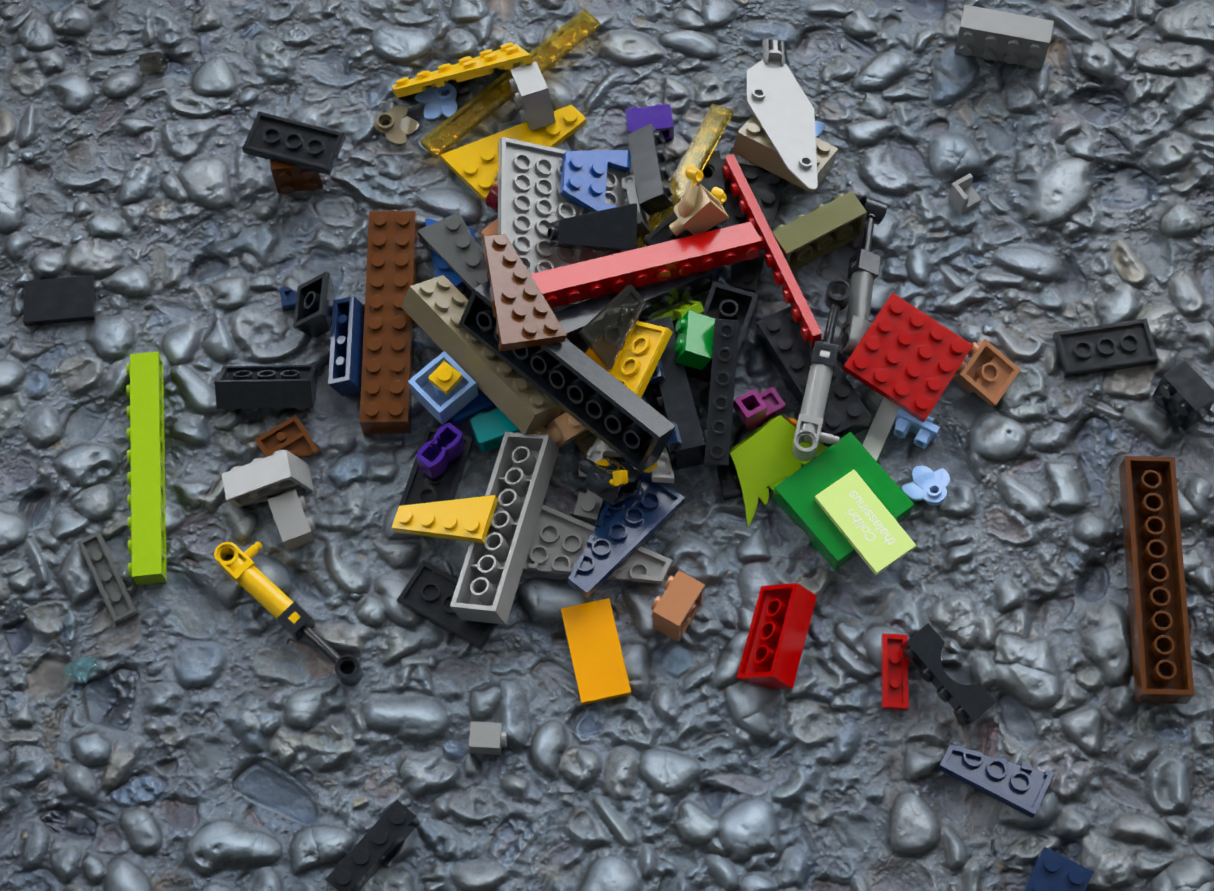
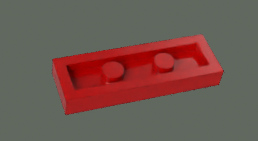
M885 633L881 635V710L907 711L909 708L908 660L904 657L903 649L900 647L908 640V635Z

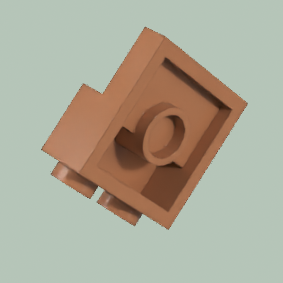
M984 339L978 343H972L973 346L967 354L968 356L952 379L969 394L975 392L987 404L993 407L997 405L1021 369Z

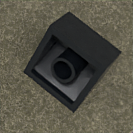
M324 272L299 285L297 289L293 328L315 338L330 331L332 326L334 285L330 273Z

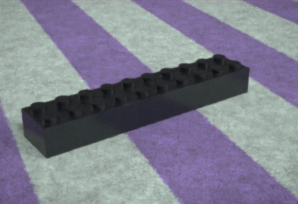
M490 281L473 289L459 326L640 472H643L658 461L676 427L673 423L567 339L562 343L499 352L498 345L500 341L499 336L496 334L497 323L496 318L493 316L489 291L491 287Z

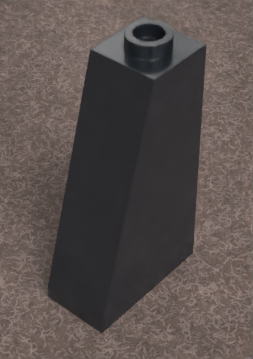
M637 204L623 205L550 223L547 231V238L550 240L549 247L614 253L637 249Z

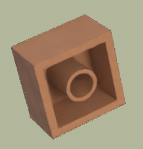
M678 570L675 577L670 576L664 586L666 591L663 596H657L651 606L653 610L651 618H653V628L677 642L680 641L703 604L705 584Z

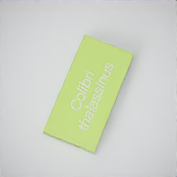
M855 470L846 474L814 498L875 575H878L916 547V544Z

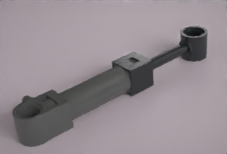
M867 195L862 196L859 200L867 211L862 249L849 260L847 278L851 279V293L846 321L841 325L838 352L848 357L851 356L872 322H869L873 284L874 280L879 276L881 260L880 256L871 253L874 224L878 225L882 222L887 211L886 203Z

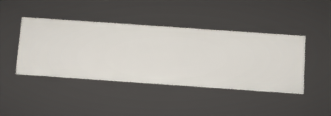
M883 397L862 445L876 461L900 409L899 406Z

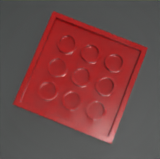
M892 292L842 370L921 422H924L973 345Z

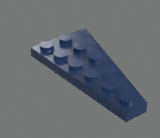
M627 461L626 465H627V466H632V465ZM644 471L635 495L615 505L606 503L596 522L592 535L590 534L587 540V545L582 555L579 556L568 578V584L588 598L685 503V497L665 483L652 482V474Z

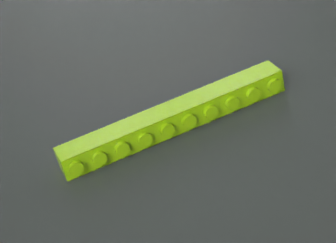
M157 351L130 354V363L126 364L127 376L130 378V385L126 387L127 397L130 399V406H127V418L130 420V428H127L128 442H131V450H127V460L131 464V472L127 473L128 485L131 486V494L127 496L128 507L131 509V517H128L127 520L128 529L131 531V539L128 540L129 554H132V562L128 563V574L137 585L167 582L164 364Z

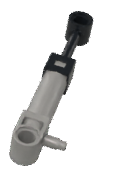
M842 279L832 280L826 290L825 304L830 309L823 342L815 341L809 375L792 446L793 455L800 461H809L814 458L819 442L839 444L840 438L838 436L821 432L839 349V345L832 344L839 311L847 307L851 293L849 284ZM838 293L841 294L842 297H836L833 294ZM806 442L811 447L803 448L800 446V443Z

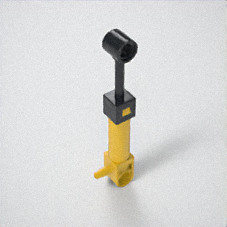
M259 541L251 545L245 552H242L232 542H224L217 546L214 556L219 567L226 575L253 596L279 621L280 625L296 641H299L303 636L311 641L335 664L336 675L342 684L354 686L360 682L363 671L357 658L348 654L340 656L312 629L315 626L312 616L296 601L293 602L256 567L251 559L263 547ZM227 555H234L230 561H224ZM352 666L355 668L351 674H343V670L346 667Z

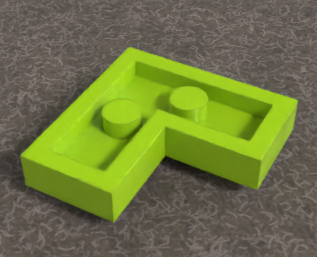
M686 300L646 319L650 321L671 316L673 321L683 318L688 310L701 313L704 309L701 302Z

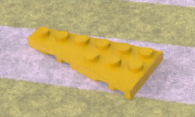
M510 42L501 45V49L492 51V49L479 53L480 56L475 58L471 56L461 58L459 63L454 65L450 63L443 64L438 67V70L433 72L429 70L422 71L417 74V77L408 79V77L401 78L391 87L394 95L400 98L423 92L427 89L426 86L428 85L438 88L445 86L448 80L451 79L461 82L494 72V68L508 70L512 69L517 62L524 61L525 65L533 62L528 52L517 44Z
M571 104L554 111L556 123L530 131L527 122L441 154L440 157L465 184L486 202L488 193L498 182L494 181L498 172V141L501 137L514 138L524 142L556 148L587 123V119Z

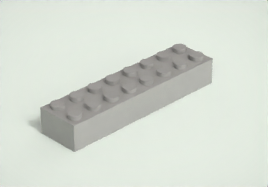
M505 432L485 494V496L496 495L498 503L485 543L470 542L450 604L452 610L461 620L507 624L559 452L550 435L529 433L524 435L523 433Z

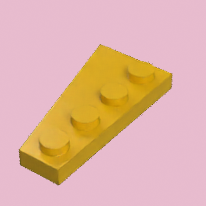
M496 495L399 506L391 528L397 533L485 543L498 498Z

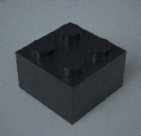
M1186 360L1163 375L1152 396L1155 403L1171 416L1174 424L1180 426L1184 431L1203 419L1214 404V390Z

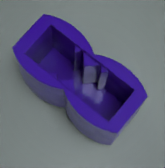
M451 423L440 427L435 433L433 440L425 443L417 453L420 470L432 479L441 475L447 468L448 462L457 458L463 451L465 446L463 433Z

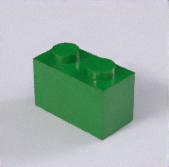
M688 310L683 318L678 319L675 331L678 332L677 340L674 344V352H676L675 362L702 370L709 363L713 352L714 318Z

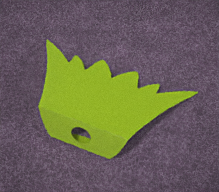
M781 415L764 423L730 449L743 493L748 526L754 517L759 497L765 505L768 503L769 489L767 487L770 486L774 491V487L784 481L785 477L788 478L801 468L800 463L805 465L811 461H800L793 455L792 446L796 427ZM806 442L800 443V446L803 448L811 447ZM818 443L815 457L829 447Z

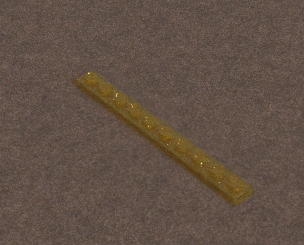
M582 10L529 53L532 62H537L542 74L600 27V22L587 10ZM524 61L517 62L513 68L525 65ZM510 69L421 139V145L437 159L514 97L516 92H512L509 79H512Z

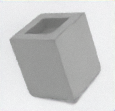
M971 174L951 184L948 198L960 214L969 211L981 203V198L971 187L973 180Z

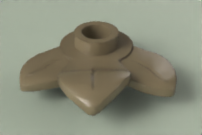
M406 105L394 106L388 113L379 114L375 120L376 130L384 134L389 142L397 145L406 144V136L415 133L419 129L420 124L407 116L408 106Z

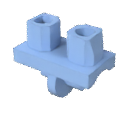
M900 408L894 423L896 425L893 434L900 438H905L909 431L917 434L914 444L925 449L930 442L934 443L940 427L933 424L934 418L930 416L924 422H921Z

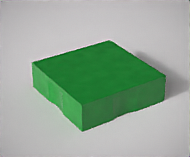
M851 432L839 440V444L831 445L775 486L772 497L793 523L807 534L812 545L834 571L858 553L814 500L817 494L852 470H855L898 523L911 514L914 503Z

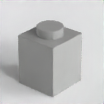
M471 721L469 736L470 753L501 755L502 747L507 746V732L503 731L502 723Z

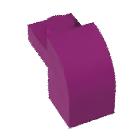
M774 387L760 394L754 388L735 398L733 402V409L748 429L763 425L766 419L786 408V404Z

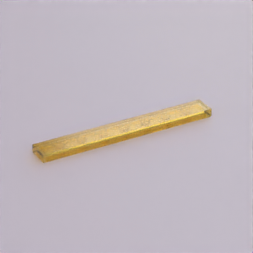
M714 104L709 108L669 181L674 190V195L672 196L674 206L684 198L687 184H690L691 181L685 176L686 169L692 166L698 170H703L733 115L730 108ZM674 206L650 216L648 220L649 234L674 213ZM649 234L639 236L637 249L646 247L642 241Z

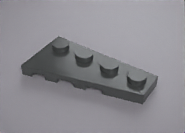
M459 212L417 230L418 236L425 240L434 253L438 254L445 261V264L458 274L459 278L471 291L488 281V268L484 256Z

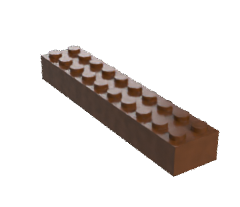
M369 211L360 425L363 434L411 433L412 394L408 380L413 377L415 321L401 308V305L409 287L416 284L418 248L416 211Z
M1125 456L1119 466L1135 703L1187 704L1194 696L1175 457Z

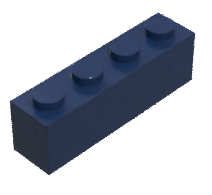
M355 296L333 300L328 385L341 396L361 393L365 306Z

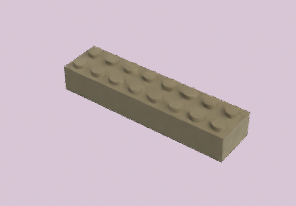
M444 275L409 287L401 308L476 382L482 392L524 435L549 425L555 418L560 416L563 411L560 406L459 326L469 300Z

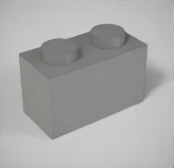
M294 489L268 499L287 551L314 541L312 532L316 531L312 518H306L304 511L308 510L303 496L298 497Z

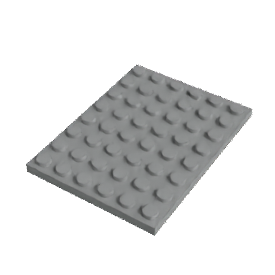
M501 137L498 141V235L506 234L529 274L617 254L614 252L549 247L550 240L547 238V231L550 223L593 212L588 208H581L560 195L562 160L567 150ZM607 168L605 203L618 207L626 205L625 197L628 194L622 189V178L630 176V169L627 172ZM585 300L551 308L553 313H556ZM630 323L628 325L620 326L618 328L628 330Z

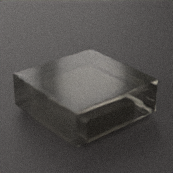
M161 51L139 54L142 77L164 74Z

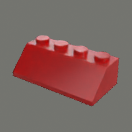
M799 583L761 586L737 679L771 689H793L817 595Z

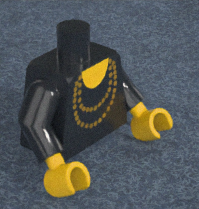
M608 457L597 462L585 458L579 468L581 472L587 475L584 483L585 487L611 505H615L635 495L644 471L640 472L633 465L627 466ZM654 463L644 471L646 473L652 472L658 466V463Z

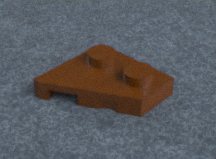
M297 415L254 439L264 457L271 456L278 450H288L298 458L320 455L319 449Z

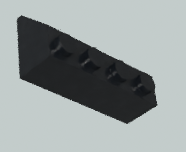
M317 365L223 366L214 381L217 409L232 412L238 409L259 411L262 408H272L273 411H282L286 408H295L296 410L304 411L313 408L316 401Z

